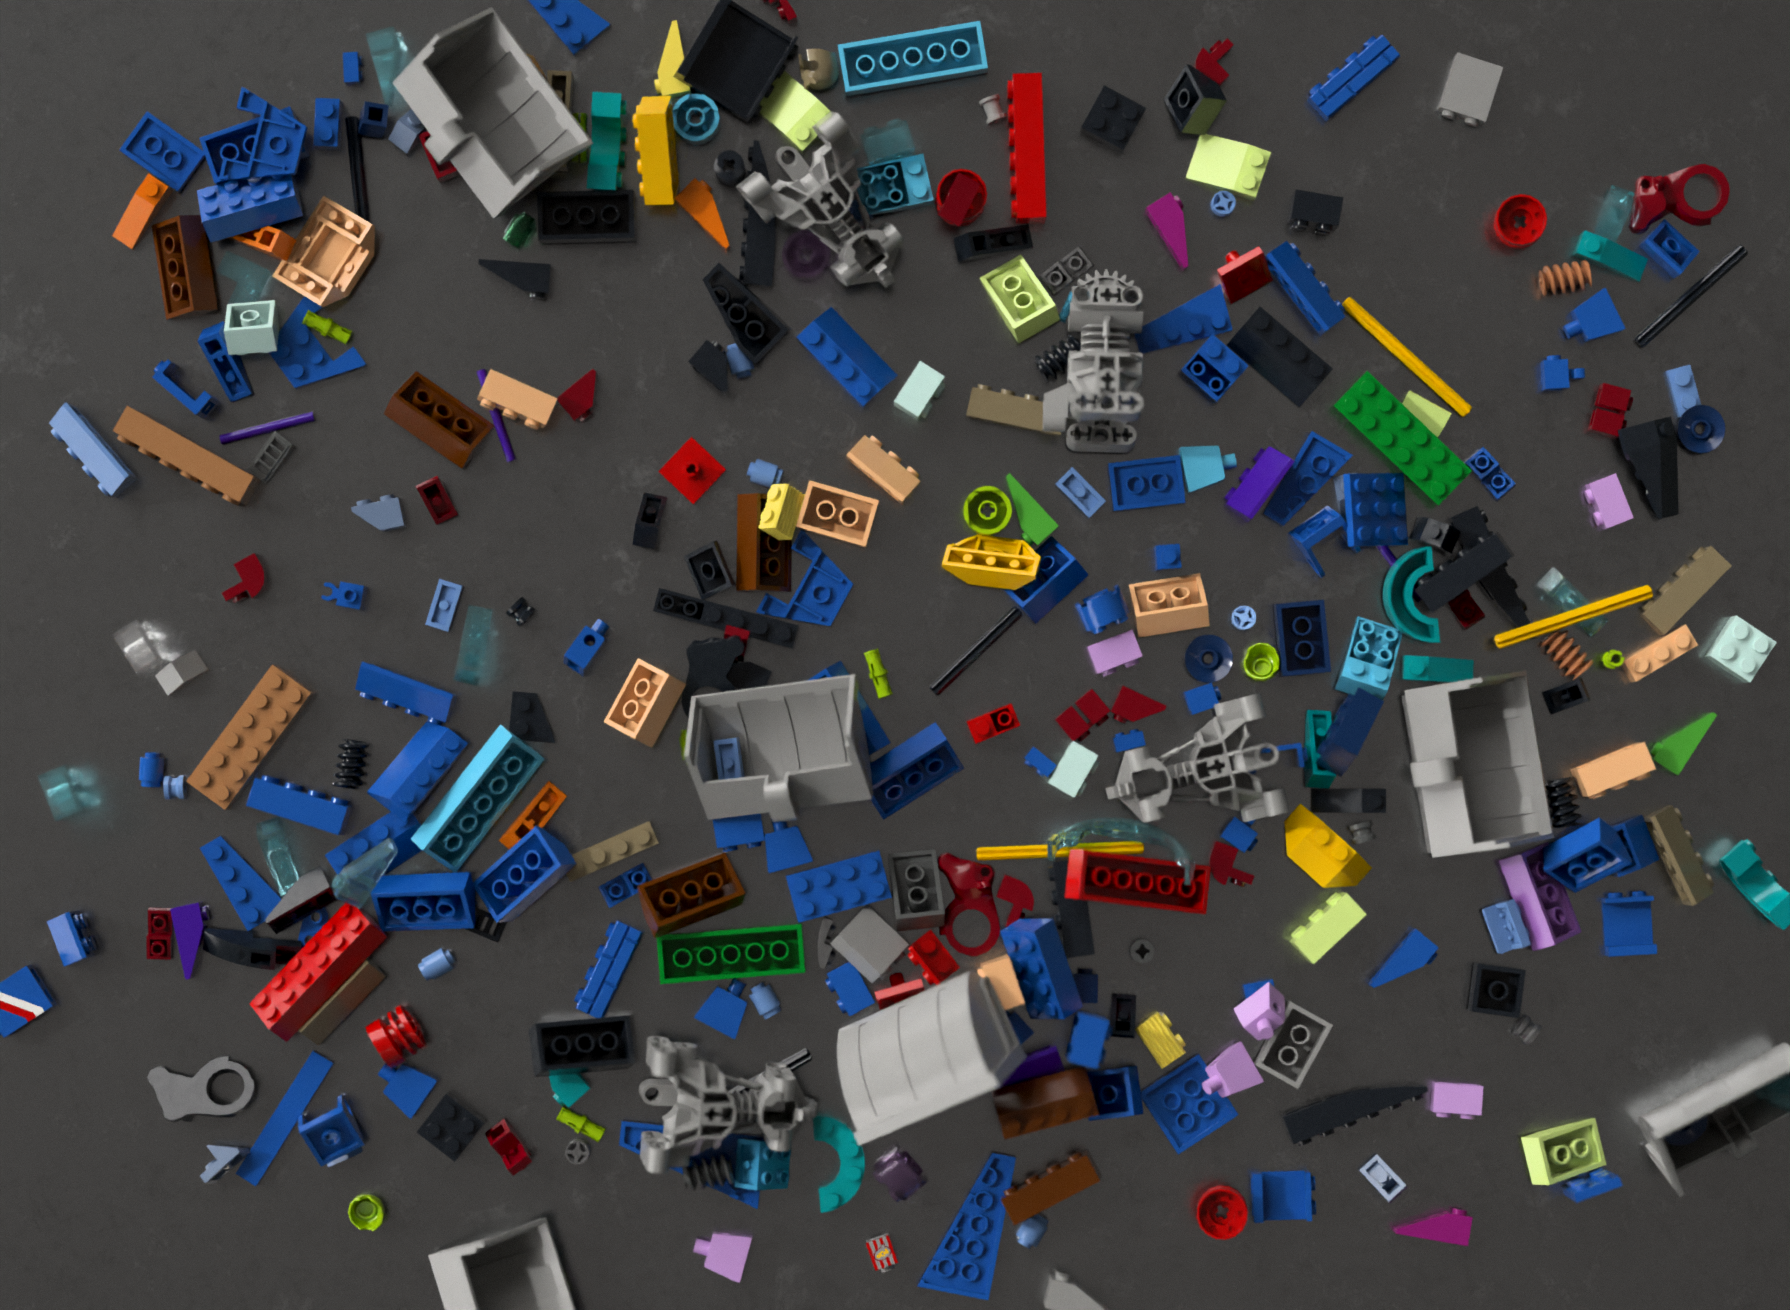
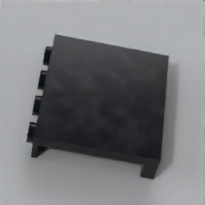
M719 0L673 77L700 94L706 95L716 104L748 122L751 117L756 119L763 108L760 105L763 97L768 99L775 87L772 85L775 77L780 78L787 67L783 63L787 57L792 58L798 48L795 43L799 37L795 36L792 39L732 0Z

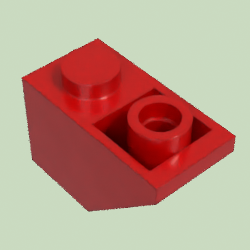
M1011 703L966 722L975 744L1020 726Z

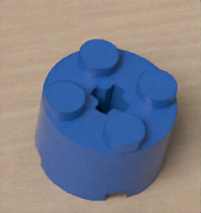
M1119 585L1113 586L1115 591L1111 592L1108 589H1104L1082 599L1083 605L1079 602L1075 603L1086 631L1097 634L1106 630V625L1111 622L1119 624L1129 619L1127 614L1130 613V610Z

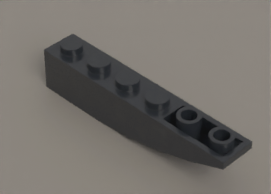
M754 140L753 147L748 149V161H752V170H747L746 178L753 172H759L770 184L767 166L759 141ZM745 200L744 209H749L748 218L743 219V232L747 233L746 242H742L741 256L745 257V266H740L739 280H743V284L746 287L773 289L776 217L766 224L752 205Z
M1478 506L1448 519L1452 527L1461 531L1458 543L1462 550L1469 545L1475 548L1480 544L1477 539L1489 532L1485 524L1488 522V518L1484 510H1479ZM1506 561L1478 582L1505 618L1515 628H1519L1534 622L1532 619L1528 620L1525 611L1528 610L1526 603L1522 597L1518 598L1515 591L1518 586L1512 575L1509 576L1505 567L1508 566Z
M662 588L658 590L653 611L723 631H725L726 625L750 631L749 638L793 650L800 630V626Z
M1390 1085L1348 1091L1326 1097L1281 1115L1291 1143H1298V1146H1302L1312 1142L1311 1137L1320 1134L1321 1137L1333 1134L1334 1128L1343 1126L1344 1129L1357 1124V1119L1365 1117L1366 1120L1380 1115L1378 1111L1388 1108V1111L1397 1109L1402 1106L1401 1102L1410 1099L1411 1102L1424 1098L1423 1093L1428 1092V1088L1425 1085Z

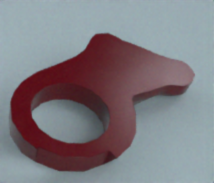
M1707 164L1687 167L1663 177L1661 175L1656 177L1640 176L1635 184L1636 191L1633 211L1628 227L1633 234H1642L1648 230L1651 224L1670 213L1690 225H1711V219L1717 216L1728 203L1729 183L1724 173L1716 167ZM1693 176H1708L1717 184L1719 199L1714 208L1708 211H1699L1693 209L1686 202L1684 187L1686 182Z
M945 852L938 857V869L947 877L955 898L944 910L945 926L939 927V936L945 935L949 945L957 952L969 955V957H977L988 952L996 944L1000 934V918L992 893L995 870L992 865L962 859ZM965 910H978L990 922L988 939L977 947L961 945L953 934L954 920Z

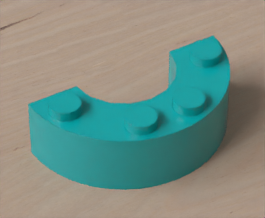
M592 92L591 141L593 144L591 145L588 164L587 189L617 190V187H622L623 174L620 172V165L625 166L626 152L622 151V142L627 140V127H623V115H626L627 100H622L621 93Z
M1424 546L1403 554L1391 566L1383 585V603L1390 621L1404 635L1422 642L1440 643L1438 619L1429 618L1421 614L1415 607L1412 598L1413 587L1417 579L1424 573L1434 570L1432 546Z
M1748 839L1745 841L1740 840L1719 860V863L1740 892L1767 919L1784 931L1790 925V893L1776 883L1778 879L1771 871L1768 870L1766 872L1761 866L1763 861L1754 852L1757 850L1756 847Z
M817 1114L815 1118H812L814 1140L824 1141L833 1146L841 1162L837 1176L828 1184L819 1186L821 1213L843 1206L858 1191L865 1171V1154L863 1146L858 1145L853 1135L854 1130L848 1124L830 1115Z

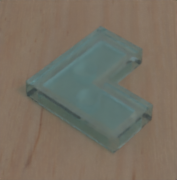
M226 251L217 273L238 282L228 304L257 302L271 271Z

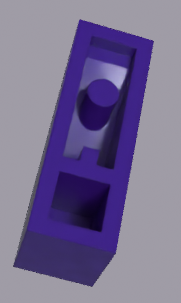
M203 902L170 908L185 979L194 978L204 940V928H207L206 920L210 919L208 908L203 906Z

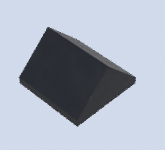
M717 540L684 556L701 599L705 600L736 587Z

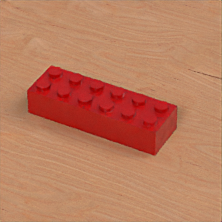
M1015 73L1012 75V80H1008L1007 99H1012V104L1008 105V123H1013V128H1009V147H1014V152H1010L1009 156L1010 171L1014 170V176H1011L1010 194H1015V200L1011 201V218H1016V225L1045 224L1046 190L1042 73Z
M1070 849L1065 898L1206 915L1211 866Z
M349 899L249 1004L270 1031L285 1042H288L387 938L386 934L368 912Z

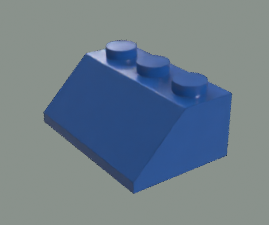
M1052 536L1035 550L1036 554L1041 557L1036 579L1016 590L1003 589L1035 624L1089 575L1077 559Z
M1600 818L1543 848L1544 871L1574 893L1632 863V859L1616 830Z

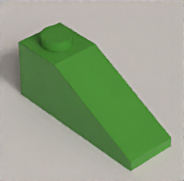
M1009 473L1006 476V481L1020 529L1024 532L1021 537L1030 546L1033 543L1038 546L1059 525Z
M1713 712L1707 713L1663 739L1661 743L1657 741L1650 751L1653 763L1673 776H1678L1717 714Z

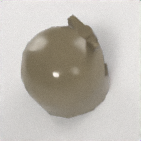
M807 49L809 62L804 60L801 54L798 55L801 78L804 81L805 90L809 87L815 90L826 89L836 83L839 68L835 52L823 49Z

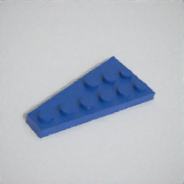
M622 1120L619 1145L640 1155L641 1133L644 1131H657L663 1134L664 1125ZM731 1133L722 1139L720 1148L714 1149L711 1147L697 1155L690 1156L689 1168L691 1167L692 1160H695L698 1166H701L702 1158H705L708 1164H710L712 1156L715 1157L717 1162H720L721 1155H724L727 1161L731 1158L734 1184H730L726 1178L725 1185L721 1186L718 1180H716L715 1187L712 1189H716L758 1209L760 1190L735 1187L738 1139L745 1138L764 1141L762 1136ZM669 1167L683 1175L682 1167Z
M991 1153L917 1287L989 1300L1006 1213L1001 1197L1005 1195L1003 1191L1011 1187L1016 1161L1015 1156Z

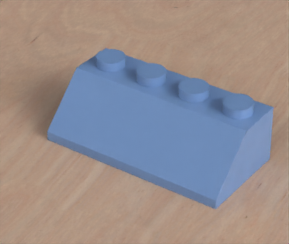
M67 402L61 406L49 422L53 427L51 433L58 441L64 440L69 446L66 449L75 460L79 458L84 463L82 469L90 478L96 477L100 482L97 486L106 496L110 494L113 497H117L138 478L76 406Z

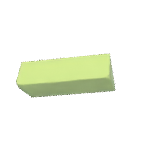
M1410 390L1402 402L1437 438L1452 414Z

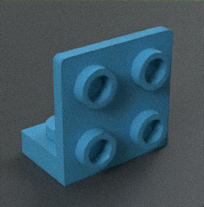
M745 1138L738 1139L735 1187L750 1190L788 1188L791 1150L774 1151L769 1149L765 1141Z

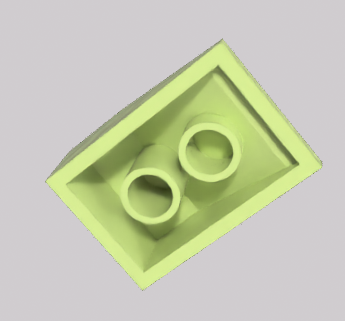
M784 71L781 77L772 83L775 87L768 99L763 97L760 105L763 108L759 114L804 155L819 139L812 126L831 111Z
M1209 134L1200 135L1186 179L1221 191H1229L1233 195L1254 201L1271 152L1249 144Z
M1021 254L980 277L984 288L1018 343L1060 320L1055 303Z
M1595 1118L1542 1130L1521 1137L1531 1181L1534 1185H1551L1607 1165Z

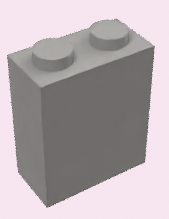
M1457 53L1454 57L1437 111L1442 112V116L1448 119L1455 120L1458 117L1464 119V123L1473 127L1483 126L1487 120L1503 67Z
M868 905L830 943L871 983L878 977L883 980L892 971L889 966L892 963L897 965L906 955L903 951L909 945Z

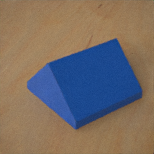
M1665 219L1639 245L1673 279L1679 276L1700 252Z

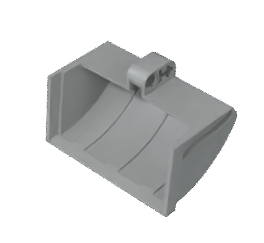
M492 7L437 34L393 82V85L431 134V137L424 144L439 165L449 160L452 162L494 219L502 215L513 204L539 186L569 159L586 151L593 144L589 136Z
M1526 671L1404 690L1405 695L1401 697L1412 757L1410 767L1413 785L1417 787L1427 853H1432V858L1508 848L1554 838Z
M855 674L691 696L684 757L708 820L770 812L773 822L798 820L800 808L872 799L873 788L870 759L862 714L857 699L858 682ZM739 737L744 777L719 780L713 741Z
M973 970L840 1028L837 1040L839 1076L849 1113L857 1129L853 1135L858 1145H862L998 1087L1026 1059L1023 1048L989 977H982Z
M1782 1042L1759 1054L1756 1058L1749 1059L1716 1076L1714 1080L1705 1082L1675 1097L1671 1102L1662 1104L1638 1117L1640 1130L1648 1143L1644 1145L1648 1155L1680 1197L1685 1194L1677 1172L1725 1149H1728L1736 1160L1758 1150L1759 1148L1753 1135L1790 1115V1045ZM1707 1115V1127L1704 1133L1694 1142L1676 1146L1669 1144L1663 1138Z
M547 1218L537 1219L490 1238L444 1249L428 1255L445 1310H576Z

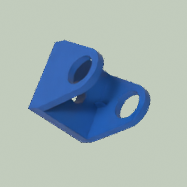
M1328 505L1289 532L1294 543L1320 578L1325 576V572L1312 552L1311 547L1337 529L1348 543L1345 520ZM1351 547L1356 554L1361 551L1360 547Z
M343 1095L337 1097L338 1108L310 1122L304 1114L298 1116L299 1133L321 1167L364 1145L354 1114ZM330 1133L338 1134L334 1139L325 1138Z

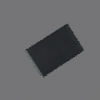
M1582 677L1542 692L1551 714L1591 700Z

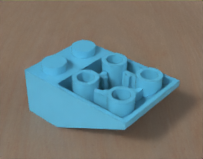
M923 153L857 168L858 178L861 182V185L857 188L862 205H865L869 216L910 210L934 204Z
M1357 616L1335 689L1353 695L1358 688H1361L1383 701L1389 688L1403 633L1396 628Z

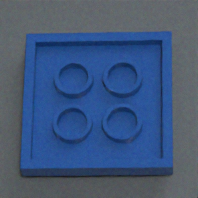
M1404 473L1343 474L1348 547L1408 545Z
M1199 1054L1193 1056L1141 1091L1143 1102L1177 1154L1185 1151L1239 1115L1227 1096L1222 1098L1217 1091L1211 1095L1204 1091L1202 1083L1209 1079V1076L1205 1069L1207 1065Z

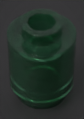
M522 212L521 215L516 213L504 232L506 234L503 239L519 249L521 244L524 245L535 229L536 225L533 224L535 219L525 212Z

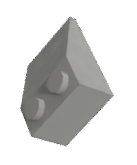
M1056 1271V1275L1050 1274L1044 1297L1045 1308L1051 1310H1110L1074 1279H1071L1070 1274Z

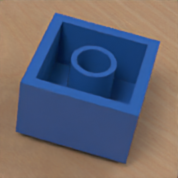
M1137 1066L1087 1072L1099 1114L1088 1117L1089 1121L1144 1114Z

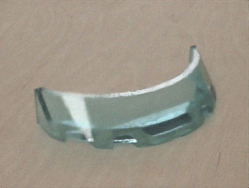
M1116 817L1090 819L1070 825L1047 840L1048 861L1054 860L1060 848L1076 846L1086 835L1096 834L1171 848L1174 851L1176 864L1185 868L1186 885H1190L1195 872V863L1192 855L1178 838L1160 827L1138 820Z

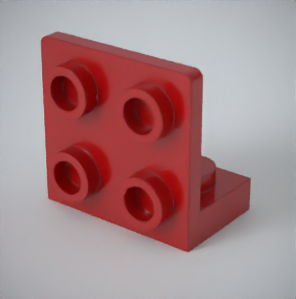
M931 929L908 946L910 952L907 956L915 966L920 964L925 971L922 975L930 985L934 983L936 985L941 984L942 981L960 968Z

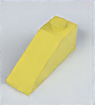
M677 20L671 23L657 72L659 79L654 80L657 94L671 96V98L685 96L686 94L691 95L690 87L673 77L684 59Z

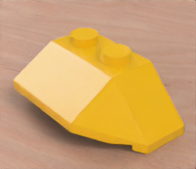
M977 534L963 539L956 544L947 545L942 568L967 584L1016 590L1036 579L1041 557L1024 540Z
M1299 804L1284 821L1287 856L1322 888L1357 886L1372 869L1350 845L1302 804Z

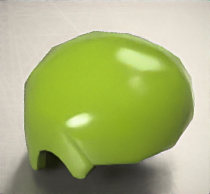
M1257 643L1247 649L1243 663L1245 672L1250 678L1255 681L1266 682L1276 676L1280 668V658L1273 646L1268 643Z
M362 1194L352 1200L349 1205L348 1215L351 1223L358 1227L359 1230L375 1231L383 1223L385 1208L383 1202L375 1195Z

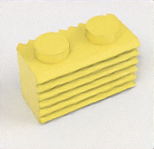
M773 484L768 491L766 507L761 514V521L758 527L777 540H792L805 494L792 488L789 484Z
M1156 1012L1135 1027V1031L1161 1069H1163L1186 1053L1183 1049L1186 1044L1179 1034L1174 1036L1169 1028L1173 1025L1164 1013L1160 1016Z

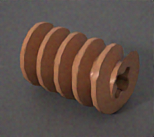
M1582 260L1579 266L1578 262L1573 261L1571 267L1568 263H1563L1561 269L1558 264H1554L1552 270L1548 265L1544 266L1542 272L1539 270V282L1543 296H1547L1548 289H1551L1553 295H1556L1557 288L1559 287L1563 294L1566 293L1567 286H1570L1572 292H1575L1576 285H1579L1582 291L1585 290L1586 283L1591 287L1592 277L1589 263L1586 260Z
M1556 630L1540 646L1549 645L1550 647L1546 653L1551 654L1555 652L1556 655L1553 661L1562 660L1559 669L1567 667L1568 670L1565 676L1574 675V680L1593 664V660L1584 661L1587 656L1586 652L1578 654L1581 646L1579 644L1572 646L1575 640L1574 637L1565 639L1568 635V630Z

